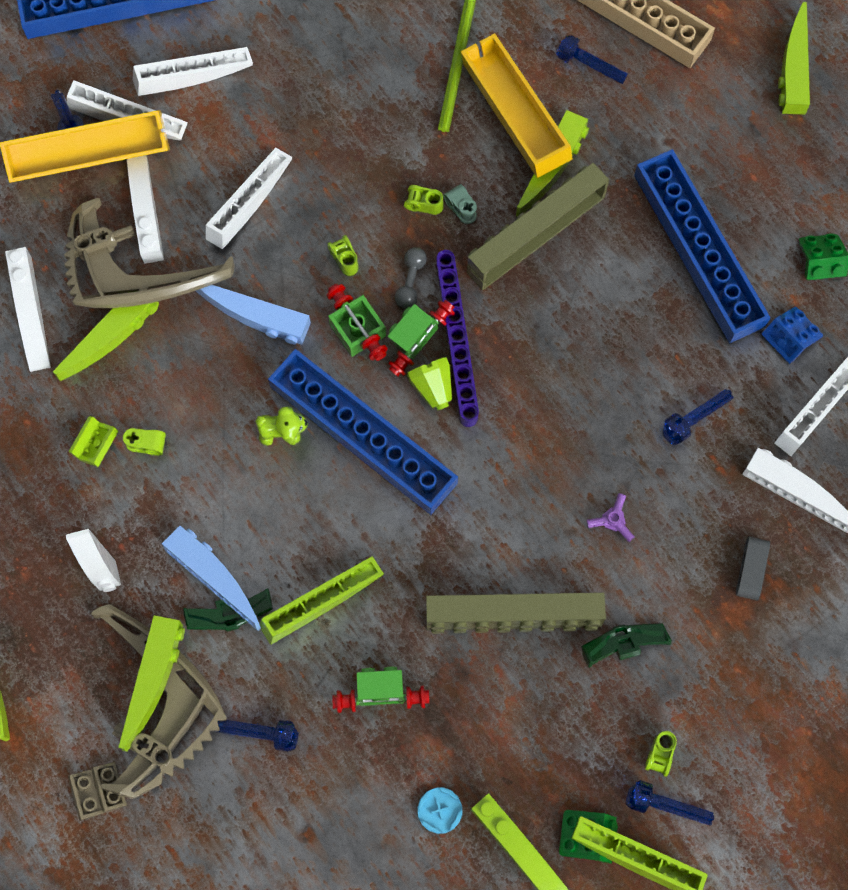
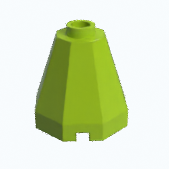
M447 357L432 361L430 364L422 365L407 372L406 375L409 382L431 408L436 407L437 410H441L449 406L448 402L452 401L450 364Z

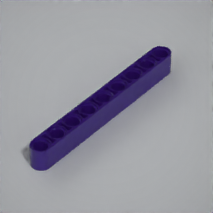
M442 250L437 254L436 260L441 301L444 302L449 297L455 298L456 300L450 303L455 307L453 309L455 312L454 316L459 318L457 321H452L449 319L451 315H448L445 319L459 420L463 426L472 427L478 421L479 409L455 256L449 250ZM447 260L450 263L446 265L442 264L441 262ZM445 279H451V280H453V282H452V283H446V282H444V280H445ZM454 335H460L462 339L455 340L452 337ZM457 354H463L465 358L457 359L455 356ZM460 373H465L468 375V377L465 379H461L458 377V375ZM467 392L471 394V397L463 398L461 394ZM466 412H472L475 416L472 418H466L464 414Z

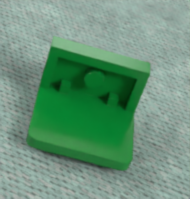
M829 233L799 238L798 243L807 259L805 268L806 280L847 276L848 252L839 235Z
M565 810L559 854L564 857L589 859L612 864L611 860L573 840L572 836L580 816L614 832H617L618 829L617 817L605 813Z

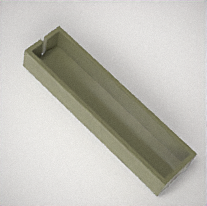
M594 163L588 167H582L573 178L569 177L560 188L550 191L547 198L534 203L531 210L527 213H521L515 222L511 225H505L499 234L495 237H489L479 249H473L468 255L467 274L482 291L602 201L606 195L609 183L608 177Z
M604 593L426 596L427 630H431L433 634H442L444 630H453V633H466V630H475L476 633H487L488 629H497V632L500 633L510 632V629H519V632H531L532 629L541 628L542 632L554 631V628H563V631H575L576 628H585V631H596L598 627L603 625L606 619Z

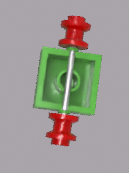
M343 284L332 285L328 289L327 298L329 300L334 299L336 302L334 308L337 311L330 314L328 318L330 327L351 357L368 349L370 351L368 356L370 360L379 361L383 359L388 348L386 345L379 344V340L386 337V327L364 295L352 301L351 295H345L346 287Z
M439 300L437 302L439 308L435 312L430 311L429 315L414 304L403 312L401 321L398 324L395 323L390 328L389 339L402 351H397L398 358L395 362H388L391 366L389 370L397 377L400 374L405 376L404 369L408 365L413 366L415 364L410 359H414L439 329L438 324L446 326L445 319L447 316H454L455 312L453 309L455 307L450 302Z
M385 667L384 671H375V668L361 669V672H357L358 697H355V689L351 690L350 694L343 695L340 690H337V695H332L333 709H337L338 713H341L343 708H350L352 712H356V705L403 704L407 700V709H411L413 704H420L421 708H425V704L429 703V690H424V686H420L419 690L412 691L410 686H407V696L403 694L402 670H397V667Z

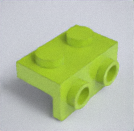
M89 416L69 452L80 461L99 467L118 430Z

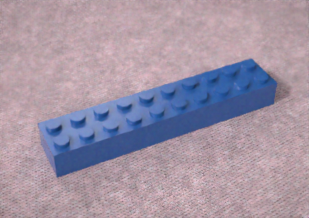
M17 0L22 28L27 39L215 0Z
M672 149L637 164L634 174L635 179L729 344L765 328L771 317L674 150Z
M297 349L268 378L271 389L428 514L432 515L458 484V476Z

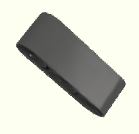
M751 536L747 537L736 587V596L755 601L759 600L770 541Z

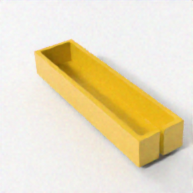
M495 33L479 41L483 57L480 58L476 43L460 51L464 67L537 178L573 160L570 144Z
M161 110L0 142L9 183L170 150L166 132L162 133L161 129H165Z

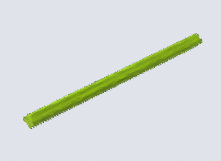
M465 0L438 126V130L444 133L450 130L463 66L460 51L467 47L476 0Z

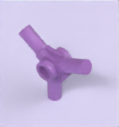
M619 493L614 507H611L600 518L588 519L587 527L604 526V528L619 531L630 542L635 536L625 526L624 513L621 511L626 496Z

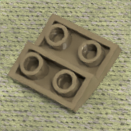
M115 762L68 776L79 821L127 805L125 797L101 788L102 784H113L119 778Z

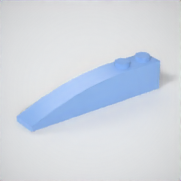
M210 285L196 290L204 299L228 316L265 333L268 337H279L293 345H296V343L303 344L311 324L309 315L218 286Z
M179 526L162 543L166 553L259 631L261 629L260 624L248 599L227 568L211 552L212 548L204 541L200 543L192 530L189 528L185 530Z

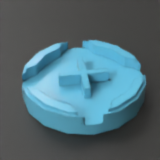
M443 787L427 791L421 797L417 807L418 818L422 826L436 834L448 833L455 829L460 823L462 816V804L458 796L453 791Z

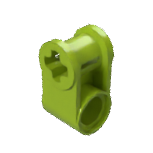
M418 185L409 186L408 199L404 203L406 209L432 215L442 212L444 208L443 195L439 190L423 188ZM431 201H438V203H436V204H432V203H430V202H431Z
M343 235L342 239L333 243H327L328 249L334 260H336L341 272L346 276L355 275L359 269L358 258L348 237ZM346 262H353L351 265L345 264Z
M131 428L124 433L123 441L131 452L159 456L163 455L166 433L159 430Z
M663 731L655 736L645 764V770L651 769L663 773L665 777L668 776L677 743L673 733ZM661 736H666L670 739L669 748H664L660 745Z

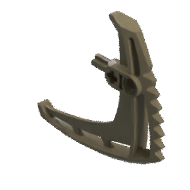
M100 198L82 203L73 212L67 233L70 242L65 245L69 251L64 254L68 261L64 265L69 269L65 275L67 278H70L67 285L72 288L70 295L75 297L73 300L74 305L92 308H119L148 304L213 285L231 278L234 273L235 265L231 256L225 264L198 270L164 275H127L115 264L109 253L113 252L117 242L135 236L132 226L130 225L113 232L105 227L100 228L96 213L102 205ZM79 220L80 235L76 237V225ZM77 257L86 261L98 295L82 296L77 277Z
M110 604L101 606L91 613L93 618H102L143 657L146 646L145 642H147L150 628ZM111 617L119 619L141 634L134 635ZM180 651L176 663H173L165 686L167 700L158 725L150 736L141 732L135 737L130 750L135 752L137 756L113 784H102L101 788L103 790L135 799L162 784L164 774L173 777L174 767L184 769L185 759L194 760L193 751H203L202 742L212 741L210 731H220L218 722L227 721L219 699L207 680ZM184 670L203 690L200 700L176 674L177 671ZM205 705L214 715V718L202 734L178 758L174 759L172 752L186 735ZM121 723L116 725L112 734L121 739L124 725ZM147 742L148 748L141 749L139 745ZM160 753H168V759L165 762H157V757ZM157 768L161 769V772L148 784L133 792Z

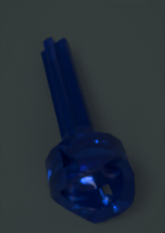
M569 35L560 43L556 52L559 59L569 63L571 59L575 58L617 82L624 83L628 73L579 48L580 39Z
M55 90V94H51V98L61 118L58 122V130L85 125L79 116L72 115L63 93Z
M723 390L684 417L674 413L666 418L663 430L664 437L672 445L682 443L691 436V426L734 399L731 390Z
M231 720L218 721L220 731H213L274 740L275 750L286 752L296 748L299 736L293 722L287 720H279L276 728Z
M640 780L628 790L626 805L634 811L645 813L648 807L651 806L709 826L712 825L714 820V812L653 794L652 783Z

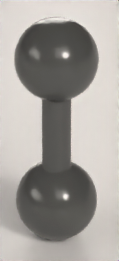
M418 247L410 248L404 255V262L409 270L405 286L400 287L394 296L396 304L402 309L412 307L418 299L417 293L413 289L417 270L423 268L427 262L426 253Z

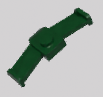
M269 588L248 598L256 617L273 609ZM222 600L215 601L217 609L183 608L186 627L189 630H225L229 632L239 629L247 621Z
M663 623L623 624L613 627L612 630L582 645L581 648L583 658L588 668H590L593 664L615 652L619 660H624L640 655L641 649L639 646L671 645L672 640Z

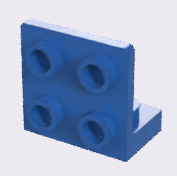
M797 307L775 318L762 332L763 337L789 364L807 347L823 337L819 328L812 324L804 312Z

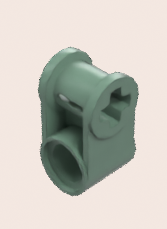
M462 184L443 194L446 204L462 223L471 224L476 220L477 204Z

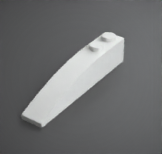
M244 47L133 66V83L138 96L176 90L235 73L252 66L253 62L248 48Z
M74 80L67 95V108L102 121L156 111ZM162 113L165 129H161L162 133L166 132L168 139L181 141L188 122Z
M275 148L206 224V240L223 249L258 209L291 162L292 157Z
M147 155L127 159L128 176L140 255L144 264L163 261L164 255Z
M26 247L5 251L29 370L33 372L51 368L32 257Z
M848 357L774 443L788 455L792 456L848 390Z
M758 448L742 475L848 533V511L830 493L814 480L792 467L790 462L774 457L766 449Z
M89 529L66 535V539L81 568L100 591H113L116 589V586L121 585L115 559Z

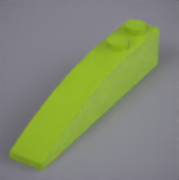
M803 2L785 47L782 73L778 80V88L781 89L778 103L779 106H782V114L805 115L810 106L807 2Z
M566 110L558 128L570 144L573 156L578 154L581 147L580 141L582 138L585 139L589 132V127H587L588 119ZM569 162L539 178L535 174L533 175L517 206V217L521 213L527 212L534 203L539 201L550 190Z
M159 302L112 308L53 371L57 379L62 381L84 370L115 349L135 330L142 327L144 320L156 312Z
M372 556L263 617L260 622L261 631L271 645L352 597L383 576L384 573Z
M153 616L119 748L123 751L128 752L135 737L144 729L165 689L173 663H176L178 660L179 641L183 640L185 628H183L180 620Z
M489 793L471 808L472 813L537 890H568Z
M582 816L578 819L572 839L587 848L671 890H703L708 874Z

